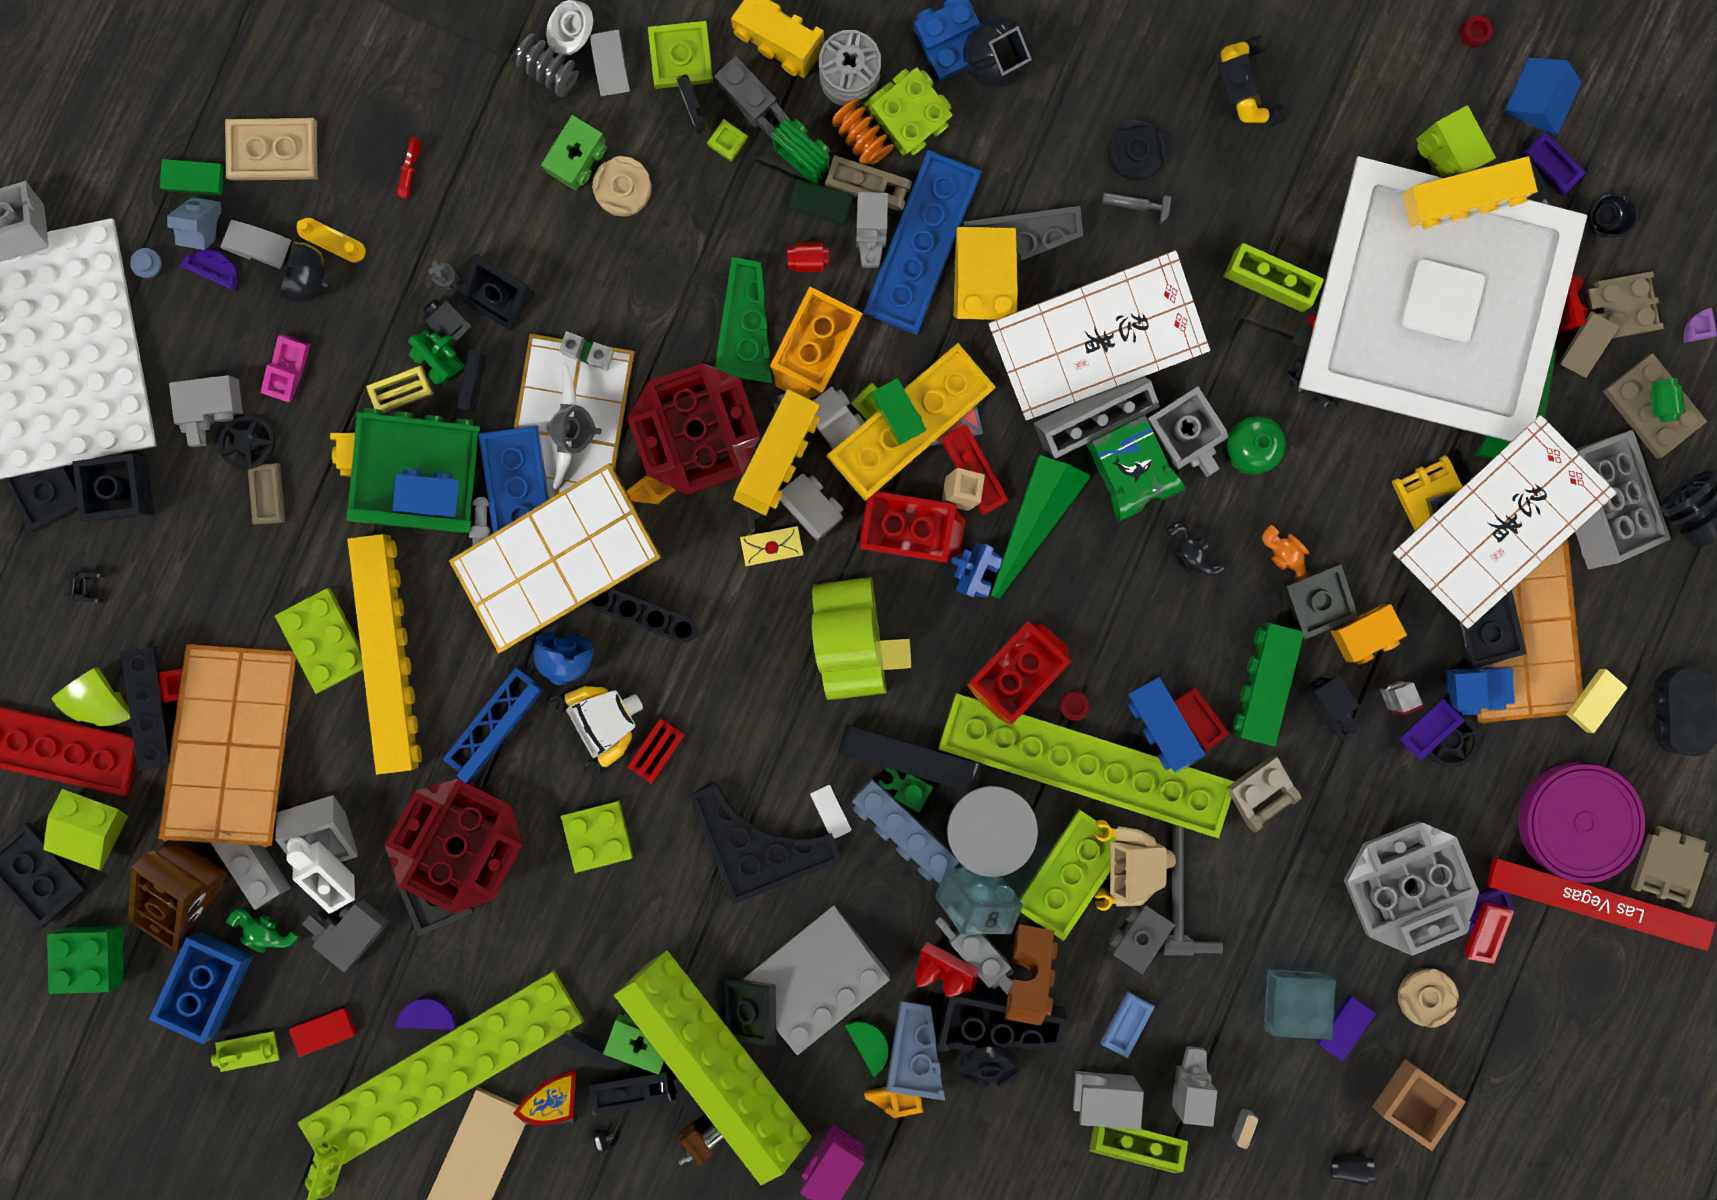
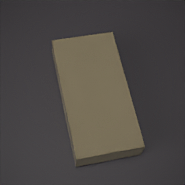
M1592 311L1586 318L1587 324L1581 326L1558 362L1560 365L1587 378L1620 327Z
M263 464L257 468L249 469L252 524L261 525L285 522L280 464Z

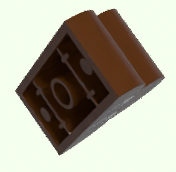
M172 840L159 852L149 851L132 866L128 921L177 953L182 948L186 938L195 931L202 914L220 893L227 880L228 871L182 841Z

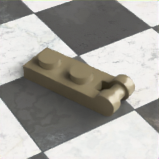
M835 155L825 182L827 187L858 196V192L885 193L887 185L893 186L895 188L893 196L888 194V207L897 211H903L906 203L904 201L905 194L910 191L912 182L906 178Z

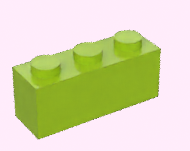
M1242 243L1234 251L1223 276L1300 312H1304L1313 306L1324 281L1319 276L1245 243Z
M1094 1126L1089 1151L1172 1173H1180L1184 1170L1188 1141L1142 1129Z

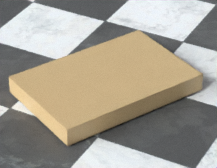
M314 118L225 119L226 178L228 180L318 179L317 121Z

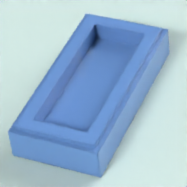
M1127 991L1100 1043L1128 1058L1155 1006Z

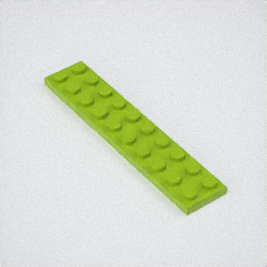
M955 693L938 747L939 750L1216 838L1220 836L1231 801V796L1226 788L1235 782L1191 767H1187L1175 774L1172 768L1166 771L1156 756L1024 714L1010 726L998 719L979 700Z
M555 970L458 1026L455 1030L448 1032L301 1119L298 1125L313 1150L322 1141L330 1142L336 1152L345 1148L346 1153L343 1165L563 1035L566 1030H571L580 1025L584 1019Z

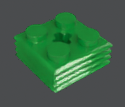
M784 119V123H780V128H776V132H772L775 151L813 185H818V181H822V176H826V172L830 170L829 160L831 157L828 155L830 149L819 139H816L815 142L806 135L808 130L798 120L794 119L791 122L789 119Z

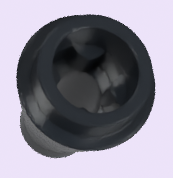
M1365 1155L1330 1161L1332 1179H1340L1367 1186L1368 1183H1375L1373 1158H1366Z

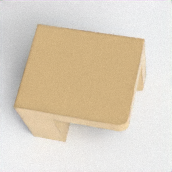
M956 468L945 478L942 502L956 504L958 509L971 510L981 503L985 475Z

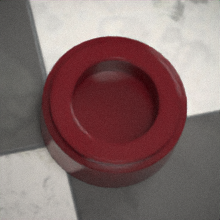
M1481 15L1473 16L1461 27V39L1469 47H1480L1491 38L1493 26L1488 18Z
M1070 691L1062 696L1059 708L1064 717L1069 720L1078 721L1088 714L1090 703L1083 693Z

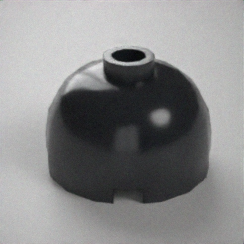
M293 242L281 286V298L293 302H309L318 296L321 288L328 289L331 273L326 271V260L323 254L315 247L302 242Z

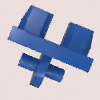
M975 542L972 551L965 549L961 559L952 557L951 563L958 566L954 577L960 579L955 591L974 597V595L987 597L991 589V583L982 579L984 571L988 569L997 572L1003 558L993 552V547Z

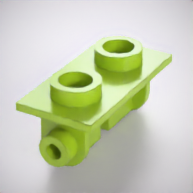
M274 1031L216 1042L217 1052L211 1056L212 1066H218L221 1072L280 1060Z
M322 1141L315 1147L313 1157L315 1163L311 1164L308 1177L305 1180V1185L309 1191L307 1200L325 1198L334 1192L346 1153L345 1148L336 1152L328 1141Z

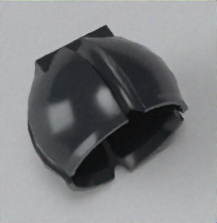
M992 17L984 23L976 25L967 36L963 49L964 62L969 63L971 66L968 70L970 75L985 86L993 88L1006 87L1012 82L1018 81L1025 74L1032 60L1031 42L1026 41V30L1017 22L1006 17ZM1007 36L1015 56V61L1001 67L992 43Z

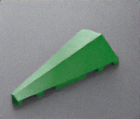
M1042 455L1037 457L990 596L998 599L1001 598L1088 482L1091 475L1069 464Z

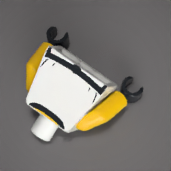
M583 686L566 693L565 696L551 697L549 702L556 700L561 702V708L553 711V713L567 711L590 752L592 759L584 765V769L590 764L597 767L598 771L591 776L592 778L598 777L604 767H608L623 756L632 739L631 730L636 727L631 715L643 709L637 695L633 694L621 700L616 690L609 692L604 687Z

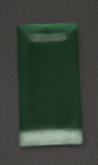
M797 179L789 210L845 225L853 195Z

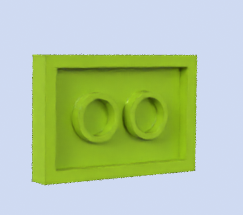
M326 588L275 615L315 694L321 693L363 671L360 644L330 588Z

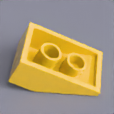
M956 227L953 316L957 319L1000 320L1017 313L1016 228Z

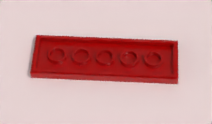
M0 706L1 769L121 796L129 795L136 767L133 736Z

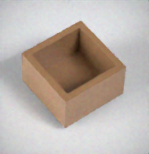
M1405 1059L1372 1107L1383 1118L1433 1151L1466 1102Z

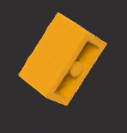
M1381 604L1358 616L1359 618L1330 630L1345 661L1357 662L1358 665L1373 659V653L1380 649L1388 651L1400 645L1399 640L1407 636L1391 604Z

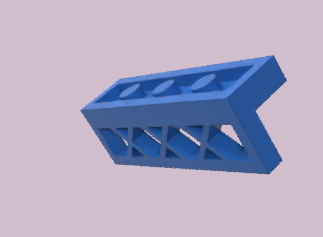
M516 667L442 760L459 772L457 777L464 783L472 781L544 691V688ZM518 676L528 686L519 697H512L511 684ZM505 691H506V692H507V698H502V699H500L501 696H502V695L505 693ZM508 701L507 713L502 719L494 720L493 706L497 702ZM488 714L489 721L482 722V720ZM489 724L490 734L484 742L475 743L474 730L478 725ZM470 737V744H464ZM471 747L472 757L465 766L453 758L460 748Z

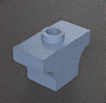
M191 197L168 214L167 226L174 230L175 245L205 250L217 240L216 225L221 214V202Z

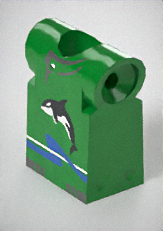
M1146 415L1086 443L1106 487L1111 493L1113 510L1118 522L1139 513L1153 498L1165 500L1185 490V486L1180 478L1168 466V462Z

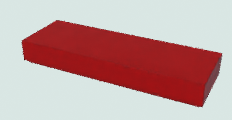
M967 424L940 438L956 468L985 475L981 503L977 505L982 515L1009 501Z

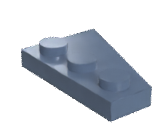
M900 1000L886 1091L945 1101L931 1006Z

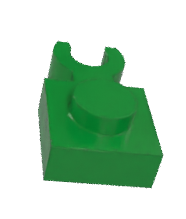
M886 768L885 770L893 775V780L890 783H885L879 779L878 784L886 790H897L893 798L919 813L933 786L910 774H906L902 779L896 770Z

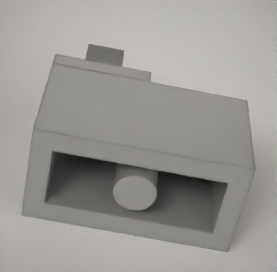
M858 192L856 247H859L861 266L863 268H879L882 248L886 246L888 193Z
M226 375L169 383L174 424L179 425L181 432L186 433L188 446L190 447L207 446L205 430H210V424H215V421L233 420V415L243 414L239 379Z
M1187 1046L1182 1065H1176L1172 1107L1185 1124L1213 1127L1217 1089L1211 1083L1212 1076L1207 1071V1057L1204 1048Z

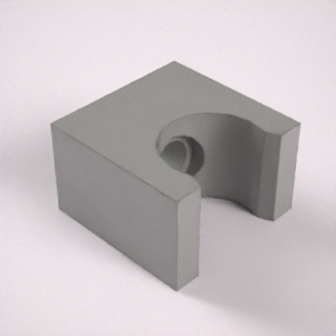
M1075 1071L1073 1110L1080 1112V1125L1141 1130L1144 1092L1133 1075Z

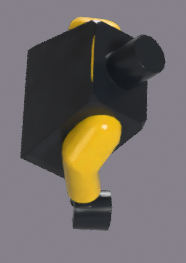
M1256 35L1244 42L1225 47L1221 52L1222 63L1218 64V71L1233 120L1240 119L1245 123L1266 122L1269 126L1273 127L1287 117L1280 114L1279 110L1283 108V105L1280 103L1269 109L1262 108L1260 93L1249 57L1266 50V48L1262 49L1258 43V39L1262 38V36Z

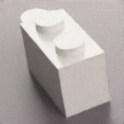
M294 837L287 842V850L289 851L287 853V861L293 866V880L329 914L355 900L354 875L319 841L309 845L303 838Z

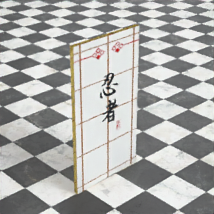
M1176 250L988 322L989 330L993 334L1022 409V415L1026 421L1210 351V344L1207 343L1179 260V254Z
M1539 415L1392 553L1461 622V625L1468 629L1617 492L1546 421V418Z

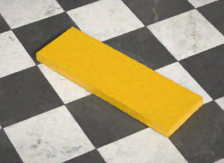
M957 343L904 389L927 429L924 433L899 446L882 414L878 411L827 454V458L866 501L996 387L960 344Z

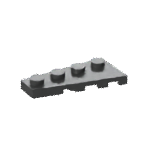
M1080 206L963 222V227L1016 228L1017 262L1083 236Z

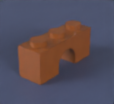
M1019 924L1013 939L1011 964L1026 967L1031 972L1033 979L1030 981L1013 980L1008 990L1005 1019L1041 1026L1045 1017L1051 1015L1053 998L1048 997L1049 988L1053 987L1055 981V970L1051 969V961L1055 960L1058 943L1053 942L1054 931Z

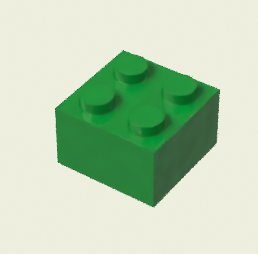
M122 926L63 927L47 934L49 994L110 992L124 984Z

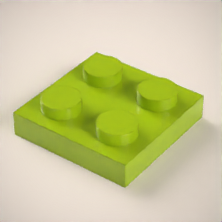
M706 21L648 27L655 89L678 87L676 77L683 74L688 75L692 85L713 83Z
M619 800L561 815L575 873L629 860L634 857Z

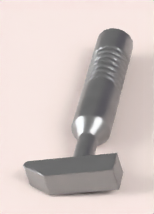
M1106 192L1103 194L1102 204L1141 211L1149 209L1160 210V224L1169 216L1170 196H1164L1162 205L1142 198Z

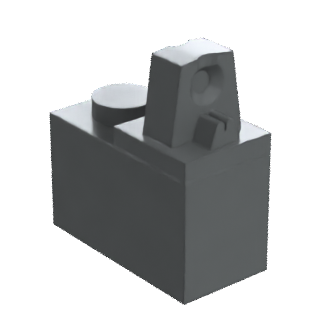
M363 899L355 904L350 902L339 914L340 918L337 920L331 917L325 920L319 914L313 912L302 924L313 934L311 939L315 943L312 947L344 973L354 966L390 922Z

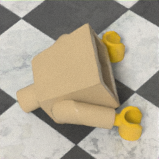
M1104 820L1096 821L1095 824L1097 826L1107 828L1103 834L1094 833L1098 840L1107 841L1111 837L1116 838V841H1111L1110 894L1107 889L1099 888L1094 895L1095 898L1105 899L1095 901L1096 907L1101 911H1105L1112 904H1116L1117 907L1143 905L1156 891L1165 887L1166 869L1175 866V855L1172 851L1166 850L1165 846L1156 843L1153 836L1141 830L1121 826L1114 829Z

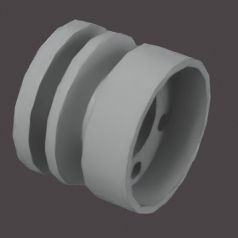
M843 30L833 34L823 44L819 54L820 85L824 94L833 103L841 106L856 98H860L855 105L856 107L876 93L880 83L881 54L876 43L867 34L857 30ZM845 61H848L850 64L855 62V67L845 66Z

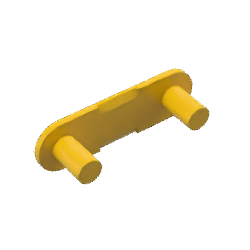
M304 218L298 221L297 232L301 238L353 263L360 262L365 257L366 249L361 242L312 218Z

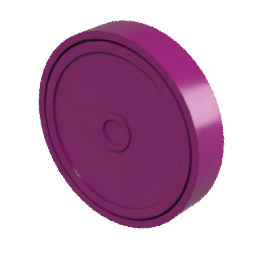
M1572 762L1548 769L1531 783L1520 804L1518 827L1525 849L1539 866L1562 878L1588 883L1602 881L1615 876L1632 862L1644 838L1645 815L1638 794L1621 775L1602 766Z

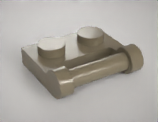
M1273 755L1226 788L1245 823L1254 833L1262 829L1263 823L1286 806L1296 804L1302 799L1301 794L1293 786L1278 757ZM1279 789L1282 790L1283 794L1257 814L1253 812L1252 809Z

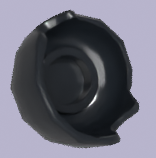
M1619 193L1600 196L1591 203L1587 212L1589 228L1599 237L1606 239L1625 236L1634 229L1639 218L1636 203Z

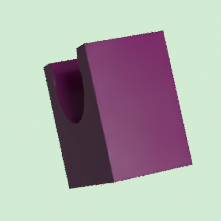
M833 1124L801 1173V1177L806 1181L800 1189V1194L809 1200H841L865 1163L864 1144Z

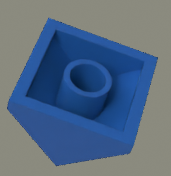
M1528 58L1503 112L1557 136L1581 85V80L1568 60Z

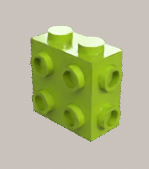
M917 67L910 72L907 68L902 70L892 79L895 85L888 91L882 87L870 97L873 103L867 107L869 113L874 117L902 156L909 152L912 155L918 153L927 145L924 140L932 133L935 137L942 133L949 126L946 121L953 116L949 111L951 105L942 94L937 95L931 87L933 81L924 70L919 71Z

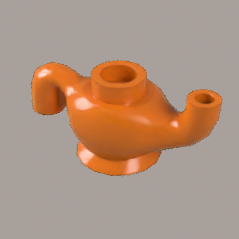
M1270 525L1264 531L1262 540L1267 547L1273 550L1274 556L1271 558L1272 561L1282 570H1285L1287 567L1296 572L1294 579L1306 575L1304 555L1309 554V551L1297 538L1289 533L1287 538L1280 539L1278 537L1279 531L1273 525Z

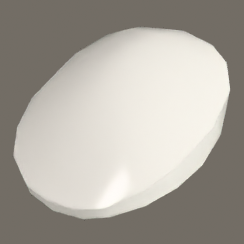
M567 0L555 8L549 18L546 31L547 43L549 47L553 46L556 49L555 53L571 55L586 43L593 26V15L589 6L580 1Z

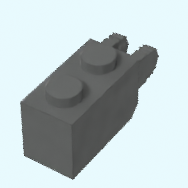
M737 56L714 76L717 88L753 126H760L771 139L772 132H776V129L766 118L772 113L780 123H784V119L790 120L786 113L777 105V99Z

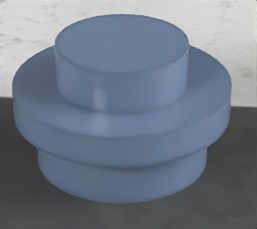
M142 248L132 255L130 265L136 275L142 278H152L160 272L162 262L160 256L155 251L149 248Z

